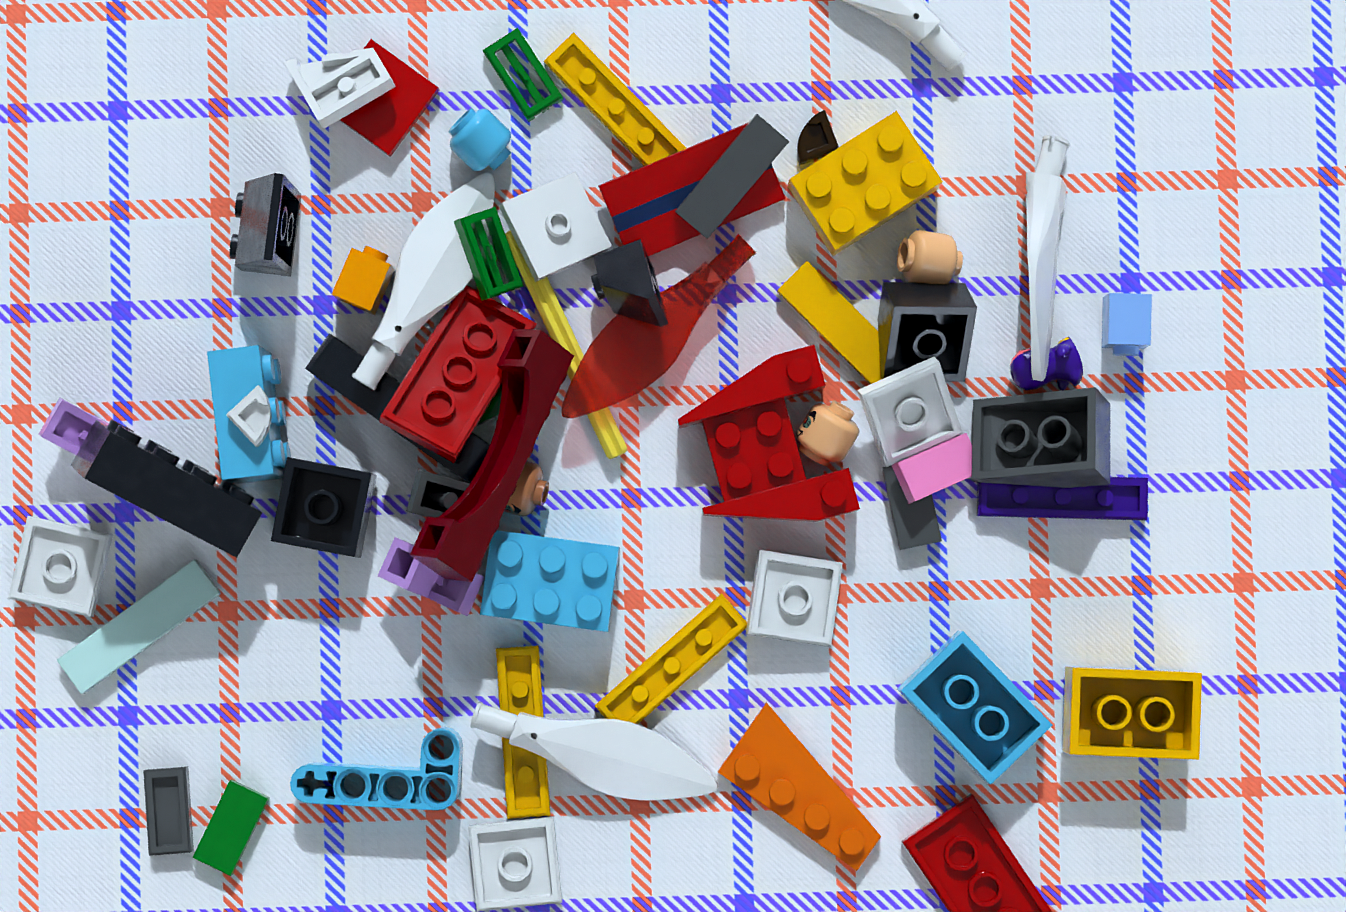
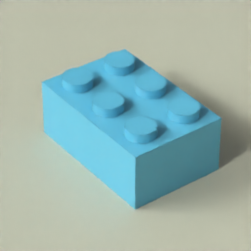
M259 345L207 351L222 480L241 484L283 478L287 457H291L288 442L283 443L281 440L280 426H286V412L283 400L278 401L276 397L275 384H281L279 360L273 359L272 354ZM257 385L267 395L272 412L269 432L259 447H255L226 416Z
M497 530L489 545L480 615L609 632L620 547Z
M957 631L897 688L969 766L990 785L1052 726L1049 720L964 631Z

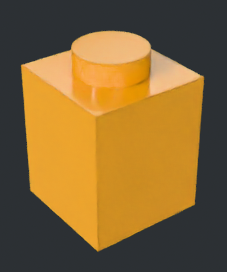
M365 246L363 252L351 248L332 295L342 302L376 315L395 271L393 266L386 262L388 255L369 246Z

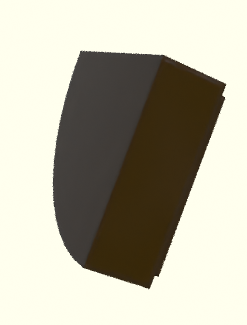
M825 110L814 115L804 126L797 144L799 166L822 158L839 147Z

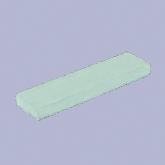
M194 559L69 650L57 661L81 694H85L214 600L221 592L200 563Z

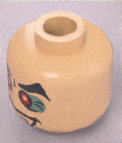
M835 400L832 401L830 406L822 403L813 405L796 432L797 439L801 443L799 450L808 458L824 466H828L829 462H841L859 436V428L851 420L855 413Z

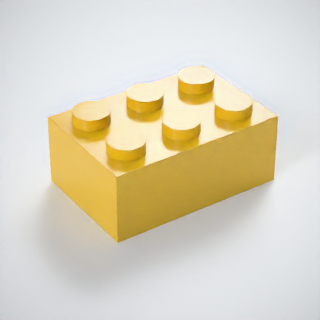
M895 111L791 177L787 187L833 257L938 190L943 181L898 112Z
M1065 667L1062 752L1075 755L1199 760L1202 673Z

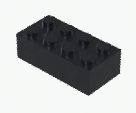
M113 419L110 420L108 426L97 420L95 421L71 463V466L84 479L230 555L238 557L262 514L259 509L252 505L255 497L233 483L222 480L220 485L216 484L215 482L218 479L216 476L186 459L183 466L178 464L180 457L150 439L144 446L139 443L142 437Z

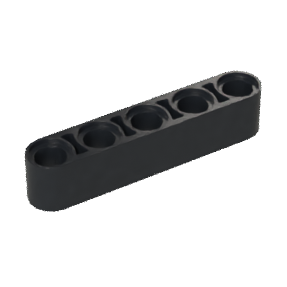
M329 333L305 369L374 418L380 420L381 414L401 382L385 372L374 391L354 379L352 374L356 372L364 356ZM396 432L468 483L472 482L490 446L489 443L472 433L455 463H452Z

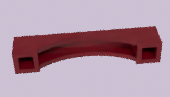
M513 329L497 364V367L502 370V397L496 429L487 454L472 482L458 500L439 517L427 516L411 550L410 556L444 579L473 581L475 574L482 565L489 543L499 527L500 519L508 501L516 490L517 481L526 461L533 452L540 430L550 414L551 406L558 390L566 379L567 370L574 355L542 330Z

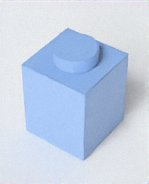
M1109 293L1103 297L1102 348H1113V355L1138 356L1139 349H1145L1151 345L1152 294Z

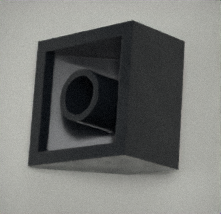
M883 282L877 319L882 379L935 357L940 362L945 381L965 382L977 306L965 283Z

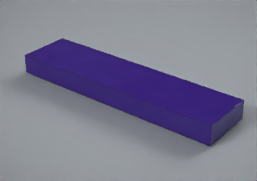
M1110 477V484L1073 488L977 482V516L1145 521L1148 517V478Z

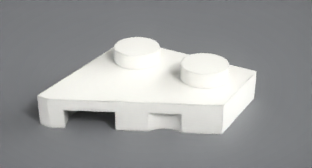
M374 48L354 50L345 55L339 53L322 55V61L300 64L298 59H291L284 63L323 129L396 87Z

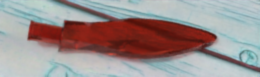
M737 234L736 238L710 263L705 261L689 276L660 292L669 323L667 325L659 327L619 314L615 316L598 334L583 356L565 395L561 409L562 416L565 418H576L604 409L638 394L663 376L678 359L705 310L717 295L729 285L727 280L754 256L756 251Z

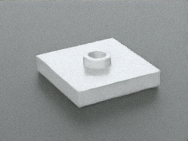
M576 171L506 200L499 205L535 282L606 252L612 247Z
M935 357L857 390L881 461L886 467L963 434L940 362Z
M27 516L8 599L94 617L113 534Z
M758 550L746 635L831 647L843 563Z
M554 816L468 826L477 912L562 903Z

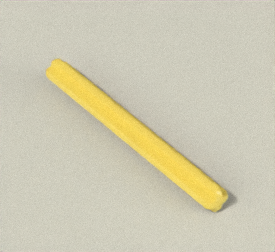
M508 231L505 235L514 261L550 337L574 355L567 374L605 455L609 459L616 458L627 451V446L547 277L535 282L511 231Z

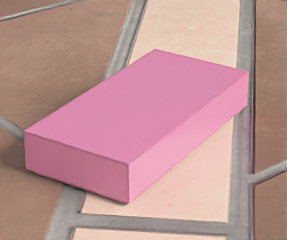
M967 433L891 465L908 504L972 477V444Z

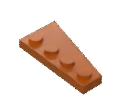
M766 702L717 772L857 871L881 838V835Z

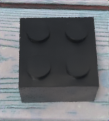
M287 457L271 541L361 558L377 475L370 472Z

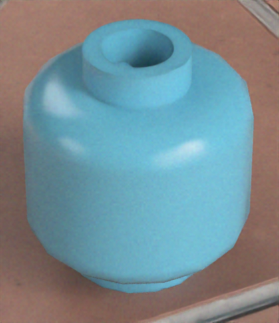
M470 108L448 131L452 135L450 140L451 150L474 171L483 170L488 165L495 170L511 154L506 148L511 140L510 130L488 109H480L475 112Z

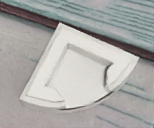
M257 385L226 416L255 447H259L269 432L272 412L267 395Z

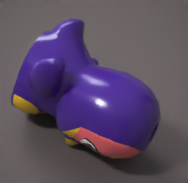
M1066 337L1060 340L1057 346L1050 348L1044 381H1037L1032 378L1031 348L1023 349L1015 354L1011 360L1010 373L1014 383L1021 389L1034 390L1045 386L1053 380H1057L1058 388L1064 391L1070 382L1074 386L1080 383L1083 376V366L1076 346L1070 337Z

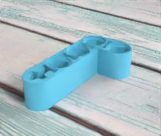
M440 727L429 732L422 742L420 768L324 762L308 763L296 769L290 781L291 791L301 802L311 804L444 810L451 806L460 794L463 758L462 738L458 732L448 727ZM444 735L451 739L454 749L449 758L442 759L434 755L431 744L435 736ZM311 771L314 772L315 779L326 781L333 778L332 771L337 773L333 786H321L314 789L313 793H310V786L303 785L302 780L310 776ZM355 773L364 779L365 791L361 796H352L347 793L344 781L348 774ZM391 776H400L406 780L408 792L404 798L397 799L389 795L386 785ZM441 778L449 783L451 794L446 801H438L431 797L429 784L433 779ZM332 788L335 796L330 795Z

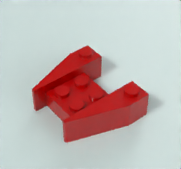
M815 345L770 357L678 419L679 429L702 423L723 498L722 503L702 508L703 516L818 522L860 509L849 468L806 479L785 400L823 390L826 386Z

